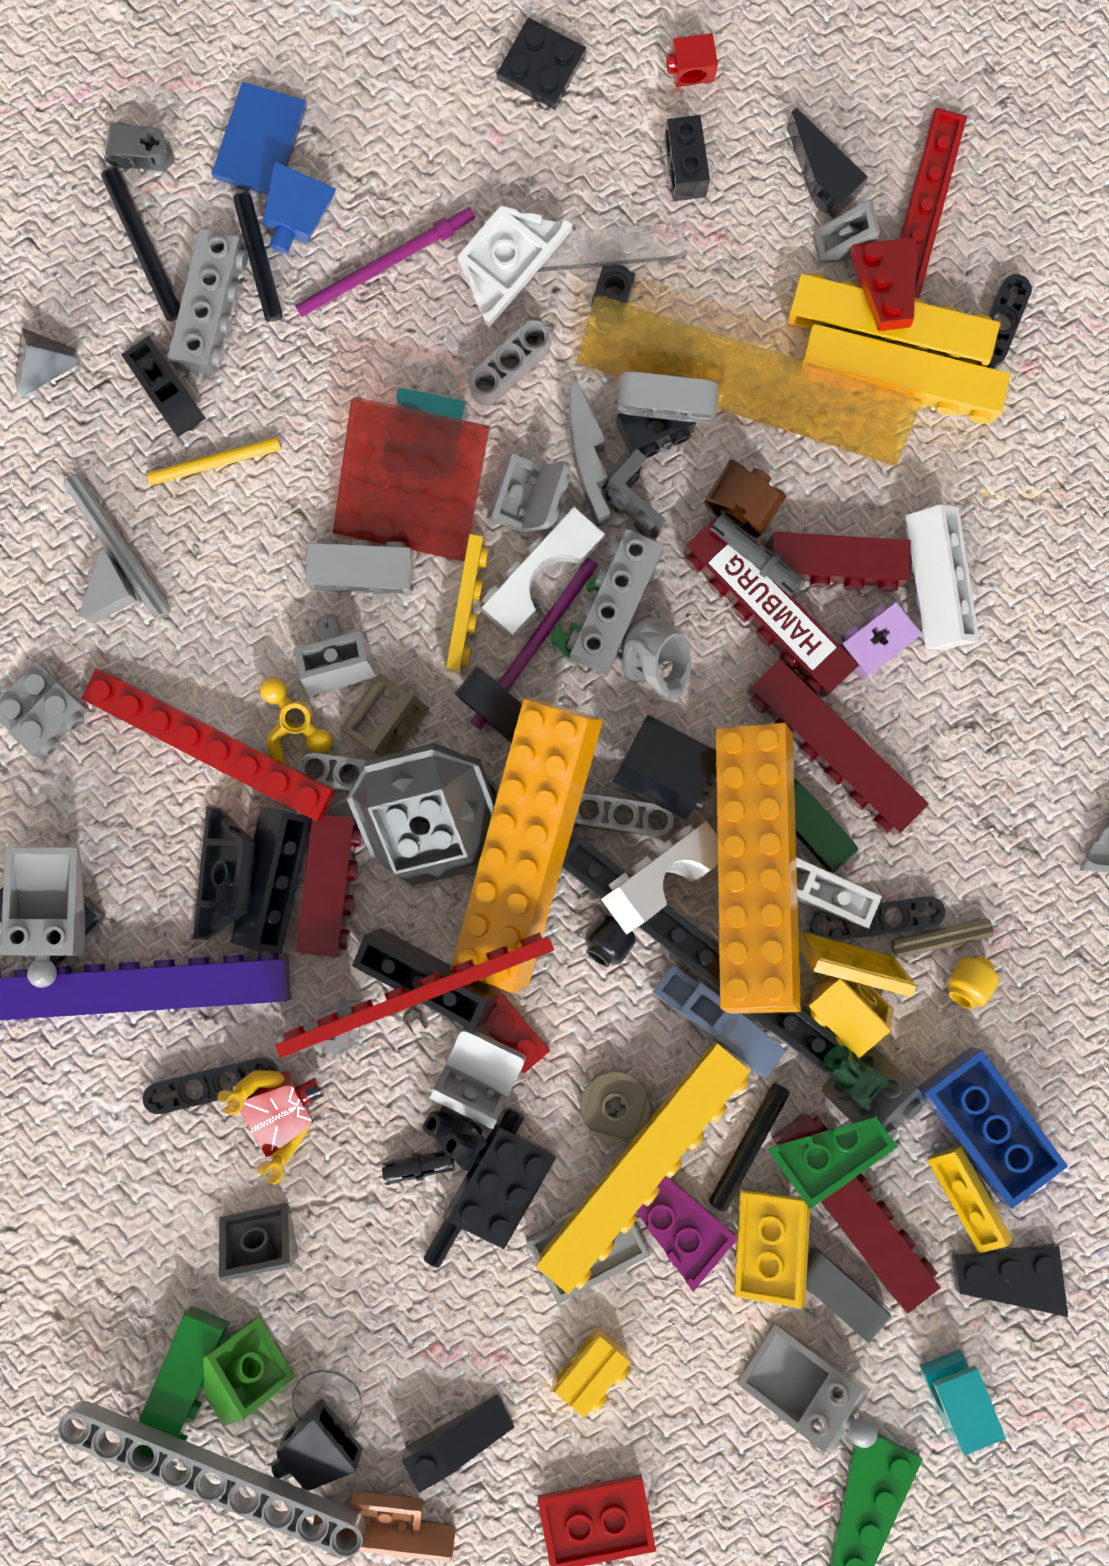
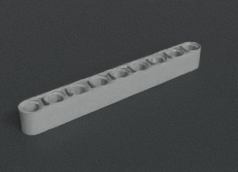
M88 1401L77 1402L67 1411L58 1424V1436L62 1442L71 1447L327 1552L347 1558L357 1554L362 1547L366 1523L359 1512ZM72 1417L81 1418L86 1424V1429L75 1427ZM105 1432H115L119 1436L120 1442L113 1443L109 1441ZM139 1445L149 1446L153 1450L154 1456H144L139 1450ZM182 1459L187 1464L188 1469L178 1470L174 1467L172 1460ZM216 1473L222 1482L213 1484L207 1480L205 1474ZM244 1486L250 1487L255 1492V1496L251 1498L244 1497L240 1493L239 1488ZM277 1500L284 1501L289 1506V1509L287 1511H278L272 1503ZM311 1514L318 1515L323 1520V1523L313 1525L307 1521L306 1516ZM349 1528L355 1531L357 1536L351 1539L344 1538L339 1531Z

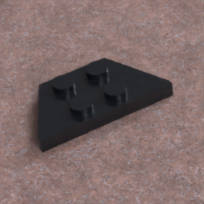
M206 806L193 939L208 940L246 914L252 893L251 877L252 867L255 862V841L225 811L217 807Z

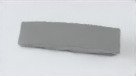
M576 380L570 383V429L574 457L584 496L598 527L609 522L611 515L599 490L606 487L608 483V475L597 455L605 451L606 440Z

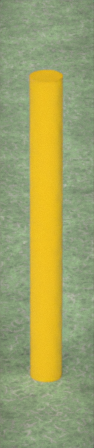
M277 436L147 472V478L150 485H155L281 450V445Z

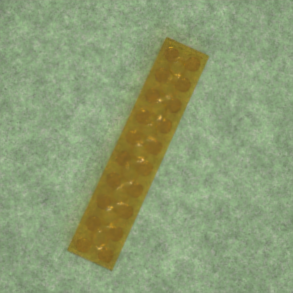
M598 294L594 298L576 362L619 377L625 372H641L711 380L719 384L718 409L893 466H897L922 403L919 398Z

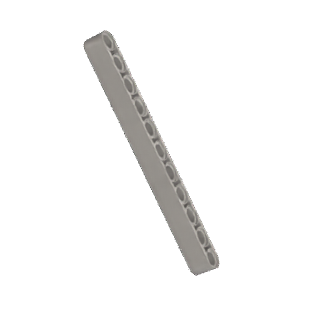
M310 753L301 759L299 771L309 776V766L315 761H322L325 771L316 780L333 789L350 791L354 783L346 784L343 782V771L349 766H355L360 774L367 760ZM488 779L490 787L496 791V801L501 780ZM583 793L580 805L584 802H593L597 805L598 816L592 820L583 819L578 809L574 823L576 826L660 837L672 828L673 815L654 803ZM626 807L631 811L632 820L629 824L620 825L615 822L613 812L616 808ZM660 812L664 815L666 825L662 830H654L649 826L648 816L650 813Z

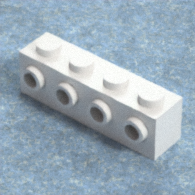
M940 504L905 515L907 523L906 537L907 540H911V570L915 576L917 588L916 603L920 609L922 621L921 636L925 642L926 649L945 650L980 641L959 507Z

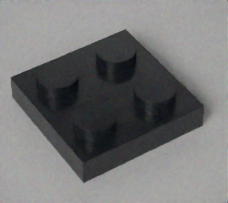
M528 17L497 72V80L555 110L586 55V47Z

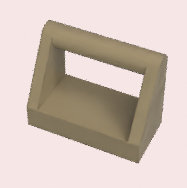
M379 674L340 729L381 757L400 752L430 708L413 694L382 674ZM387 687L399 695V698L368 740L356 732V729Z

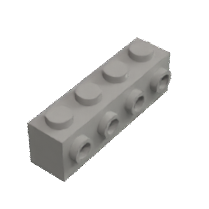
M199 228L168 353V359L175 369L214 377L216 368L222 366L225 352L224 347H222L224 336L229 335L232 327L230 311L232 303H237L239 299L240 283H238L240 271H245L248 262V252L238 236Z
M626 529L623 538L616 536L608 554L614 557L609 569L602 567L595 582V586L600 588L595 600L588 598L582 611L581 617L586 619L581 631L574 629L568 642L567 648L572 650L570 660L606 676L608 675L665 545L629 529Z

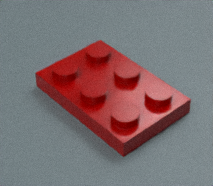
M642 1474L538 1495L539 1510L550 1566H587L656 1552Z

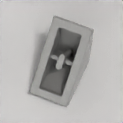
M872 200L865 201L814 231L821 262L828 263L851 259L849 254L852 244L877 241L880 231Z
M100 550L79 612L81 618L94 624L137 601L118 564L108 553Z

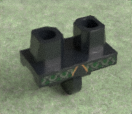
M442 1105L439 1112H430L422 1127L429 1136H433L443 1147L442 1151L448 1158L454 1159L463 1170H471L476 1155L488 1143L482 1136L481 1128L476 1123H470L464 1115Z

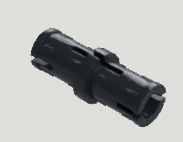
M442 1150L423 1155L417 1152L413 1153L412 1157L382 1163L383 1180L386 1186L416 1179L417 1182L423 1181L427 1176L455 1171L454 1159L448 1158Z

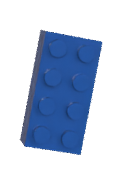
M970 1047L917 1087L957 1144L961 1145L968 1159L999 1201L1009 1208L1013 1209L1068 1167L983 1050Z

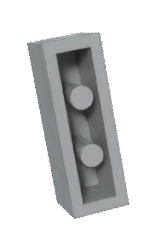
M317 539V543H308L305 584L310 590L411 595L414 555L412 549L406 547V544L402 542H386L385 546H372V542L365 540H353L351 545L338 544V541L334 539Z

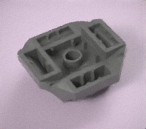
M435 743L377 757L366 761L347 797L370 857L410 885H419L477 871L496 802L480 759L470 755L464 756ZM421 816L426 818L428 821L422 822L416 819V817Z

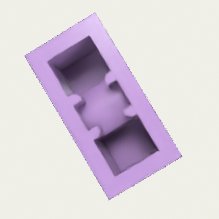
M897 602L888 609L882 604L867 616L871 622L860 629L856 624L841 636L844 643L840 646L859 664L854 672L861 681L922 635ZM879 633L883 639L874 645L870 639Z

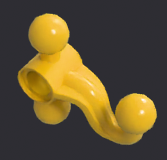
M268 677L263 680L259 689L262 699L267 703L277 704L281 709L280 722L271 729L267 736L266 744L269 755L285 763L280 740L287 733H303L306 736V746L310 752L327 754L332 749L333 738L328 731L317 729L311 723L314 715L311 705L302 699L291 700L286 695L287 687L280 678ZM291 708L302 710L305 714V722L298 725L293 724L288 718V710Z

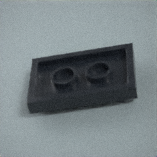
M495 1124L487 1138L488 1143L477 1155L473 1167L468 1171L443 1217L447 1222L505 1249L553 1165L556 1156L551 1151Z

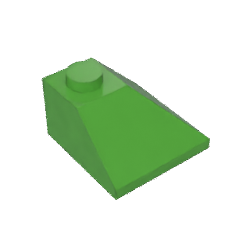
M259 1316L203 1358L205 1397L223 1427L244 1420L295 1378Z

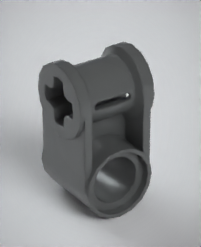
M111 123L109 125L104 159L108 164L122 169L135 168L157 172L164 171L172 165L174 153L166 143L163 133L158 128L132 126L125 123Z

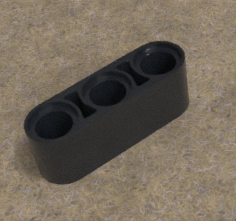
M476 666L454 694L512 743L522 704L491 676Z

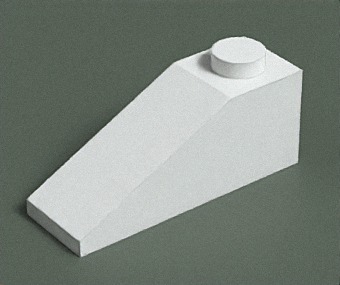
M796 857L798 902L869 929L882 896Z

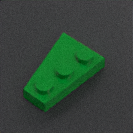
M874 1116L767 1149L809 1209H811L898 1146L878 1118Z

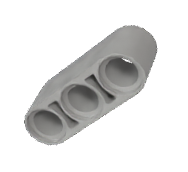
M536 320L525 323L474 369L469 381L471 395L476 403L483 406L494 404L546 357L550 348L549 329L544 323ZM532 336H537L543 342L538 346H531L526 340ZM509 358L515 359L519 363L512 369L501 365L504 360ZM482 381H490L494 384V387L489 391L484 392L477 389V385Z
M625 372L620 375L617 411L632 416L711 423L716 420L719 384L705 379Z

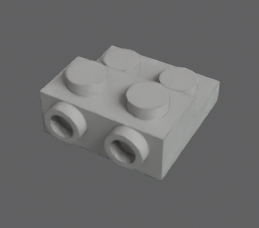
M36 661L0 698V723L9 730L8 733L32 756L42 758L43 756H50L58 749L61 744L59 740L68 730L70 732L74 731L82 724L85 719L83 715L89 709L41 663Z

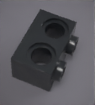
M694 115L667 119L664 142L673 202L705 198L710 176L701 116Z

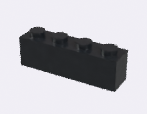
M260 808L253 839L255 841V862L252 867V893L248 912L235 920L230 943L253 950L282 954L312 820L308 816L272 808Z
M382 928L364 936L352 963V966L394 989L405 985L407 992L420 987L418 980L437 972L441 979L454 974V971L450 969V964ZM478 980L424 1001L421 1004L475 1031L488 1021L501 991Z

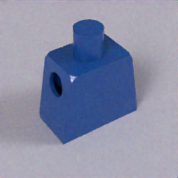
M275 162L263 218V225L274 230L269 246L277 252L288 254L294 239L307 244L329 208L336 189Z

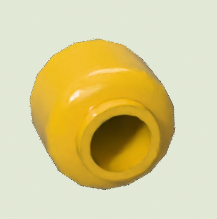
M982 956L962 958L946 982L950 991V998L958 1005L967 1009L984 1007L1000 983L999 976L994 970V964Z

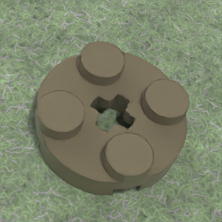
M609 1071L596 1075L587 1084L581 1096L580 1110L585 1125L594 1136L606 1142L620 1143L638 1134L648 1122L650 1101L644 1086L634 1076L622 1071ZM614 1097H619L620 1103L625 1106L623 1112L618 1111L616 1116L609 1115L610 1109L605 1107L607 1101H613Z

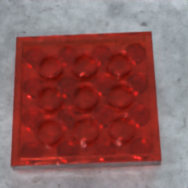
M353 397L350 403L333 533L380 544L402 542L413 551L465 562L490 426Z

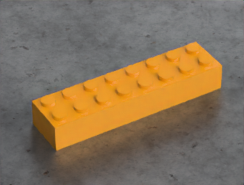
M523 699L452 960L451 970H453V966L471 959L474 965L488 961L486 953L504 946L507 947L508 952L521 948V939L539 932L541 937H543L603 723L602 718L542 699ZM537 957L480 979V981L510 993L529 987Z
M786 723L716 728L720 1009L729 1014L801 1012L793 734Z

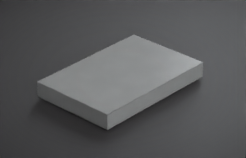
M570 1216L526 1238V1243L535 1261ZM636 1223L627 1233L619 1232L612 1241L615 1246L611 1253L602 1262L597 1259L589 1269L592 1272L591 1277L580 1290L575 1287L568 1295L543 1274L557 1304L651 1256Z

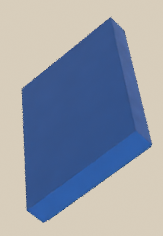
M242 82L211 173L213 178L268 195L274 163L278 162L288 166L307 109L306 100Z

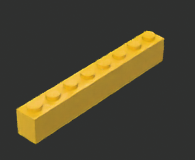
M714 1040L537 1256L535 1267L568 1295L575 1287L580 1290L591 1277L592 1272L589 1269L597 1259L602 1262L611 1253L615 1246L612 1241L621 1231L625 1234L637 1220L635 1213L641 1205L645 1204L648 1206L656 1198L660 1191L657 1186L665 1176L671 1178L682 1165L680 1158L688 1148L693 1151L700 1144L705 1136L702 1130L710 1121L716 1123L727 1109L724 1103L733 1093L737 1096L744 1090L750 1081L747 1075L751 1071Z

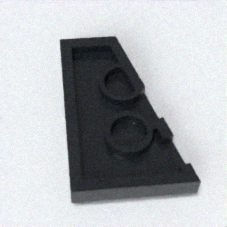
M1057 1244L952 1255L956 1291L959 1294L1069 1317L1060 1248Z

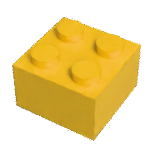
M826 975L815 985L809 1004L811 1008L810 1013L821 1026L825 1027L827 1025L836 1034V1041L845 1051H853L860 1058L891 1031L894 1009L873 987Z

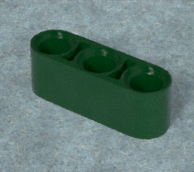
M794 778L796 836L829 872L834 874L859 849L809 791Z

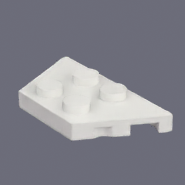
M500 206L457 256L459 266L483 320L488 327L494 323L572 231V224L569 221L562 220V223L542 219V215L534 213L523 214L516 209Z

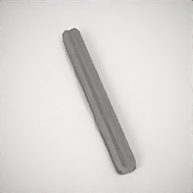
M78 474L67 478L64 481L66 490L155 619L166 616L170 612L168 603L84 480Z

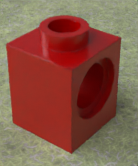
M713 33L673 38L671 53L666 54L668 75H674L675 87L715 82L718 62Z

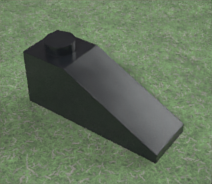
M796 107L791 112L787 131L809 194L820 211L827 212L835 218L862 192L868 176Z
M149 336L121 354L177 437L206 419Z
M496 1394L405 1446L402 1462L420 1493L453 1474L512 1430L515 1425L499 1395Z

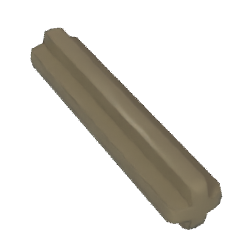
M981 919L894 939L891 941V948L894 956L901 958L989 938L994 935V930L990 919Z

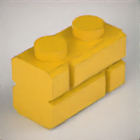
M596 1327L552 1381V1390L582 1417L585 1418L591 1410L597 1413L608 1399L606 1394L613 1383L620 1385L630 1373L631 1368L628 1366L631 1363L630 1355L602 1329Z

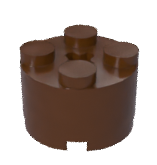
M730 459L708 492L704 504L716 517L719 518L725 513L754 538H759L765 532L787 496L783 491L769 484L771 477L764 471L753 468L752 472H750L737 461Z

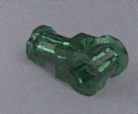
M840 1045L832 1048L824 1058V1070L829 1075L837 1076L839 1079L836 1083L844 1090L843 1093L866 1112L872 1109L870 1104L880 1091L890 1086V1083L876 1070L857 1058L854 1059L852 1052L846 1046ZM837 1059L841 1065L836 1064L835 1060Z

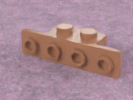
M352 1491L350 1509L359 1512L366 1523L363 1543L359 1552L450 1562L453 1557L456 1527L453 1525L421 1522L423 1499L413 1498L408 1495L377 1494L373 1491ZM318 1515L314 1516L313 1525L323 1523L321 1517ZM349 1528L339 1531L344 1538L351 1539L357 1536L355 1531Z

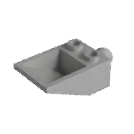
M5 847L0 955L35 956V961L27 970V977L32 985L44 988L50 986L57 976V969L50 961V956H84L85 908L79 848ZM57 930L61 935V939L57 944H54L52 942L56 941L57 937L52 932ZM21 932L24 933V940H23L22 942H21Z
M774 1324L737 1384L823 1452L833 1451L846 1430H848L850 1440L860 1448L872 1446L878 1435L875 1424L868 1418L855 1417L871 1389L778 1324ZM838 1387L844 1393V1397L840 1402L833 1398V1392ZM820 1418L824 1423L822 1432L813 1426L816 1419Z

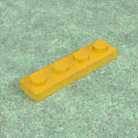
M469 534L446 670L449 674L461 675L463 667L469 668L472 647H466L468 634H475L478 614H474L472 611L474 600H481L483 581L478 580L480 567L486 568L489 556V548L484 547L483 536Z

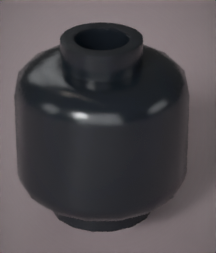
M609 915L600 916L585 937V944L588 947L586 953L595 962L604 967H609L610 964H621L636 943L634 932L631 931L626 934L616 919Z

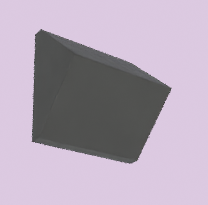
M288 1203L219 1217V1279L221 1282L292 1267L299 1257Z

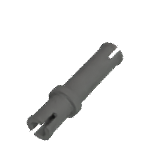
M723 513L711 527L710 531L723 539L729 546L759 569V574L765 578L767 576L788 595L791 596L805 579L783 562L780 554L777 552L774 554L764 547L758 540L728 517L727 514Z

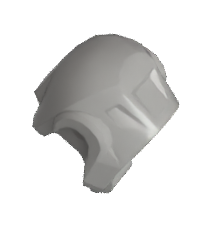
M648 617L634 622L627 630L622 643L623 675L631 681L646 679L648 684L655 688L663 700L681 697L691 671L690 646L687 639L662 618ZM663 661H671L673 666L670 674L662 678L659 672L660 665Z

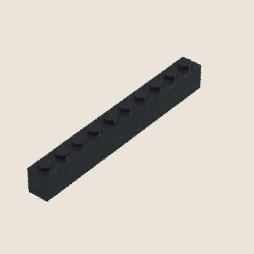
M579 835L567 848L562 869L601 899L612 891L609 884L625 873L622 868ZM668 904L645 923L638 926L641 931L720 992L719 944ZM802 1009L801 1012L747 1013L826 1076L835 1081L838 1080L856 1056L853 1051H845L836 1041V1036L821 1026Z

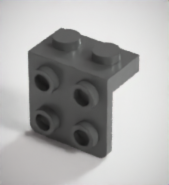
M636 449L630 457L625 453L612 469L614 473L609 479L606 497L609 499L607 503L619 515L625 513L634 520L633 526L643 536L648 538L651 535L657 539L665 526V518L631 490V487L642 476L647 457Z
M874 1046L860 1058L856 1055L837 1081L830 1078L822 1087L824 1095L852 1123L876 1116L892 1139L898 1132L897 1128L906 1119H913L921 1111L922 1103L925 1101L920 1090Z

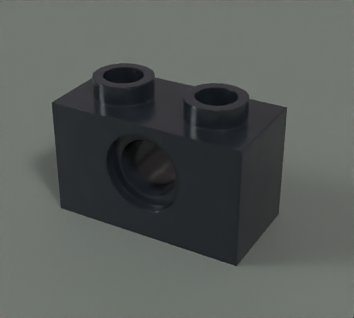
M618 413L616 425L630 455L638 449L647 458L656 455L661 451L660 447L671 442L673 446L686 442L692 437L691 433L694 432L696 422L632 416ZM658 420L665 425L666 429L662 432H654L649 428L648 424L651 421Z

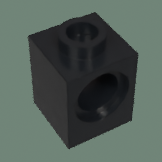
M603 264L591 303V314L623 324L634 289L636 273L631 272L623 265L613 264L609 266ZM616 286L622 290V293L614 296L608 294L606 289Z

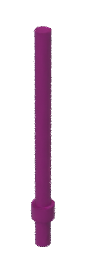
M467 207L448 219L443 217L432 223L433 227L297 303L295 305L297 311L303 317L439 239L442 242L454 236L453 231L475 220L474 213L470 207Z
M590 558L584 561L498 683L505 690H510L598 567L595 561ZM475 714L470 723L481 730L486 721L478 714Z

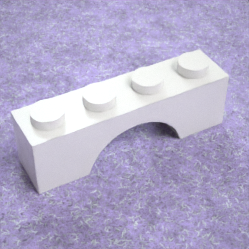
M575 507L568 514L565 511L561 512L555 523L551 525L553 530L545 539L542 536L538 537L529 547L528 552L530 555L523 563L515 562L505 574V577L508 579L500 588L492 587L482 599L485 603L482 606L483 614L512 640L536 616V609L530 597L531 584L536 575L545 567L558 562H568L582 566L584 561L604 541L605 534Z
M707 821L697 828L689 824L674 835L678 842L673 844L669 839L653 851L656 855L654 860L647 856L631 868L635 873L629 878L625 872L609 884L612 891L601 900L626 934L645 923L667 905L663 891L665 873L678 874L692 883L718 865V835Z

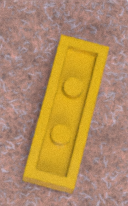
M961 1145L934 1153L927 1161L978 1252L982 1253L1008 1246L1013 1238Z

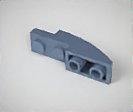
M674 964L652 991L653 995L706 1033L711 1040H715L735 1058L765 1080L786 1053V1050L743 1014H729L720 1009V996L704 984H699Z

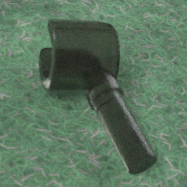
M417 1005L407 1008L403 1015V1021L412 1033L414 1032L412 1022L417 1018L420 1019L424 1029L428 1026L426 1016L417 1008Z

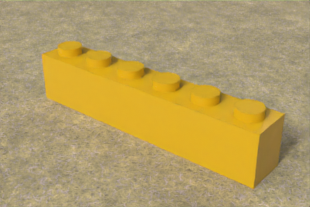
M801 273L788 320L789 325L809 330L813 324L983 367H987L991 361L1001 323L992 320L990 316L985 314L969 315L959 312L957 308L952 306L936 307L926 304L922 299L915 298L914 320L910 328L878 332L864 292L858 284L850 281H843L841 283L830 281L825 276L817 273H810L808 275Z
M817 324L812 325L807 336L798 372L799 374L806 375L807 379L814 382H825L827 380L839 383V387L846 390L854 391L859 388L870 391L877 398L889 399L894 397L904 400V403L909 406L922 407L926 405L937 408L936 410L941 414H961L969 416V419L973 422L982 424L993 422L1002 413L1011 373Z

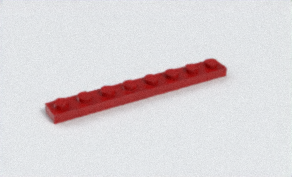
M95 668L81 698L315 821L322 820L336 791L326 784L102 669Z
M539 932L521 939L522 947L508 952L507 947L504 946L486 953L488 961L474 965L471 959L452 967L454 974L441 979L437 972L418 980L420 987L409 992L406 991L404 985L384 993L386 1001L373 1005L371 999L351 1006L353 1014L339 1019L336 1012L316 1021L319 1027L305 1032L304 1027L300 1026L282 1033L285 1040L275 1044L280 1058L554 951L555 948L549 936L542 939Z

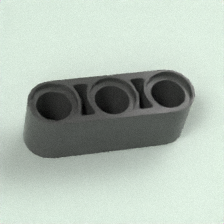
M817 1247L811 1250L808 1254L806 1288L859 1336L870 1343L892 1318V1315Z

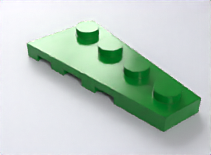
M879 1434L875 1443L868 1448H860L854 1444L853 1453L850 1454L849 1474L846 1489L843 1490L842 1510L836 1527L829 1566H875L923 1461L920 1454Z

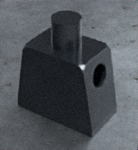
M320 1399L283 1434L276 1451L278 1460L271 1465L272 1474L275 1478L284 1482L294 1477L304 1490L310 1491L354 1473L363 1448L323 1399Z

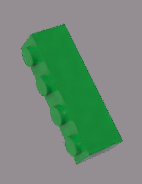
M191 1306L184 1313L138 1422L184 1441L188 1440L189 1436L183 1434L188 1422H195L203 1403L197 1400L202 1388H204L203 1358L231 1337V1335L226 1334L229 1321L194 1306ZM139 1445V1450L144 1456H154L153 1450L149 1446Z

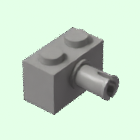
M326 614L328 623H325L323 615L317 618L320 642L294 648L300 680L311 695L377 677L371 648L361 630L341 635L338 616L334 614Z

